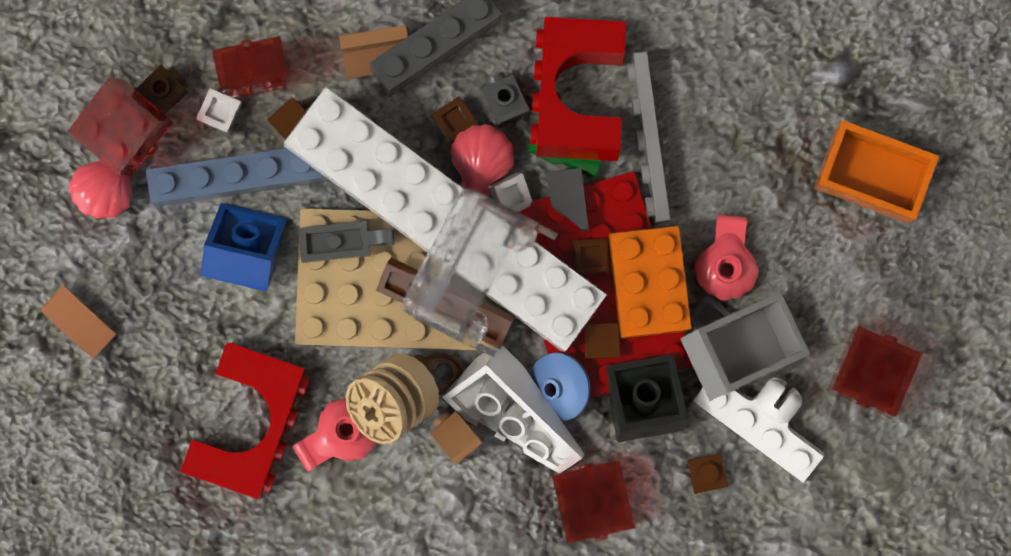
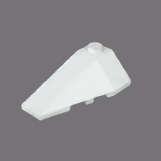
M503 345L501 349L492 346L478 356L442 396L466 421L475 426L479 422L496 432L494 437L503 442L506 438L523 447L524 454L559 474L584 457L583 451L524 366Z

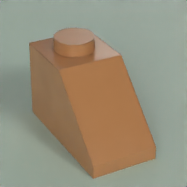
M445 411L431 423L435 428L430 432L431 436L455 465L482 444L481 440L457 411L452 415Z

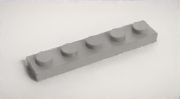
M647 51L633 53L632 63H627V76L629 84L635 83L637 95L631 97L633 116H639L641 130H636V141L638 150H644L646 163L640 164L643 184L649 183L650 197H645L647 217L654 218V225L665 224L670 221L648 56Z

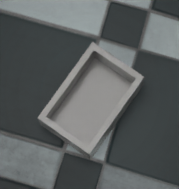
M781 292L680 338L709 401L811 355Z

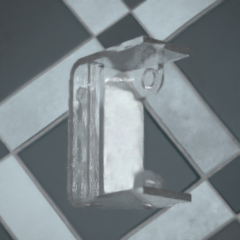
M465 189L456 198L405 297V313L467 346L494 357L497 351L480 342L487 333V318L478 310L510 248L521 252L533 244L537 232L555 240L557 233L474 189Z

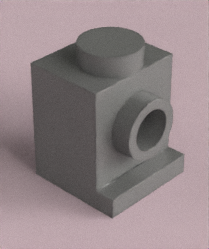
M500 72L485 80L487 86L482 87V93L498 129L529 115L530 109L513 74L506 77L504 72ZM508 91L511 95L510 100L507 102L500 101L498 99L499 92Z

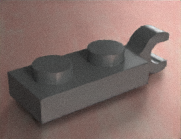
M367 221L298 228L302 263L371 256L370 246L394 244L392 229L369 231Z

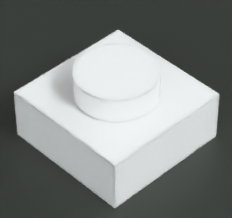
M210 88L196 120L229 134L242 102Z
M523 173L512 174L488 186L498 215L502 218H507L530 207L531 202H533Z

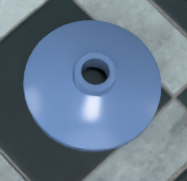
M565 353L545 355L534 364L530 376L560 420H570L581 414L589 402L591 392L590 380L582 364L574 357ZM551 384L555 385L556 394L553 392Z

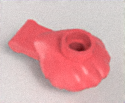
M472 125L457 135L450 149L451 161L462 176L460 187L487 206L490 194L488 186L508 174L509 169L514 165L512 142L508 140L503 131L497 130L491 125Z
M120 141L106 160L87 163L75 170L69 183L72 202L85 215L93 216L97 219L117 217L130 207L132 190L129 180L142 166L146 158Z
M717 214L714 243L698 255L699 258L694 264L697 283L709 296L716 297L722 301L740 299L754 288L759 275V268L756 265L757 261L744 246L747 217Z
M342 398L328 403L325 409L321 411L317 431L293 445L292 448L307 472L331 457L352 462L354 459L362 460L375 447L376 442L370 440L358 430L347 410L346 398Z

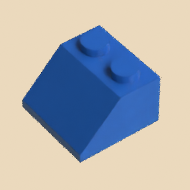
M221 203L204 244L200 276L267 292L276 268L287 218Z

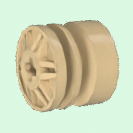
M404 353L390 356L373 370H369L363 376L357 378L349 385L346 393V406L351 420L362 434L380 444H389L396 441L436 412L439 403L438 388L432 374L419 360Z

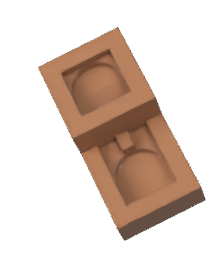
M64 284L40 308V311L92 359L116 335V332L91 311Z

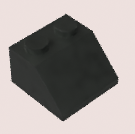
M674 354L606 366L610 409L618 443L685 431L688 416Z

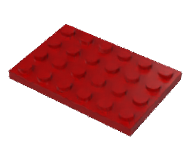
M634 171L583 186L589 232L581 231L578 226L552 209L550 197L533 201L530 207L506 218L507 222L572 270H574L573 240L608 239V236L612 233L652 229ZM609 242V274L580 275L606 294L586 324L618 323ZM584 327L566 351H560L543 338L547 354L565 353L574 357L582 364L590 380V398L608 393L606 366L674 354L677 371L693 367L680 339L685 336L684 332L620 339L619 334L620 358L585 359Z

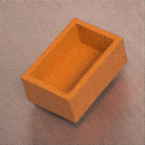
M842 120L835 128L814 189L910 224L917 219L939 156Z
M679 226L610 234L608 242L620 339L691 330Z

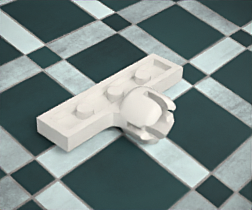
M776 377L771 378L759 394L753 398L745 395L739 389H735L709 401L704 388H701L693 400L696 404L803 483L824 457V452L789 426V421L802 406V396L792 387L781 401L779 397L786 389V381Z

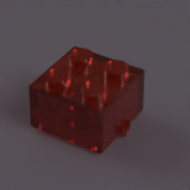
M280 36L254 42L245 39L239 45L212 50L220 91L230 94V97L234 99L252 96V89L264 87V90L267 92L286 89L285 82L293 81L285 41Z
M108 77L67 132L117 175H133L147 156L155 154L159 148L157 143L174 122L124 79Z
M857 326L850 333L827 391L889 418L896 417L923 353L897 343L898 339L891 335L884 334L883 337Z
M620 460L593 466L592 463L578 466L576 470L551 475L567 544L595 538V541L609 538L608 534L635 528Z

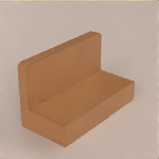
M406 25L339 36L346 77L348 79L374 76L370 71L369 63L408 37Z

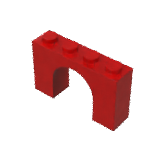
M544 17V29L537 28L536 49H542V60H535L534 80L540 81V92H533L532 112L539 113L538 124H531L530 145H537L536 157L618 162L622 118L587 116L569 110L558 98L555 84L562 73L576 65L623 66L626 22Z
M226 342L215 374L256 389L265 398L270 410L269 430L257 446L239 453L230 452L192 439L180 472L258 500L262 499L263 494L269 495L276 475L271 474L275 461H282L287 447V443L282 441L287 428L293 429L299 410L294 409L298 396H305L310 382V378L305 376L307 370Z

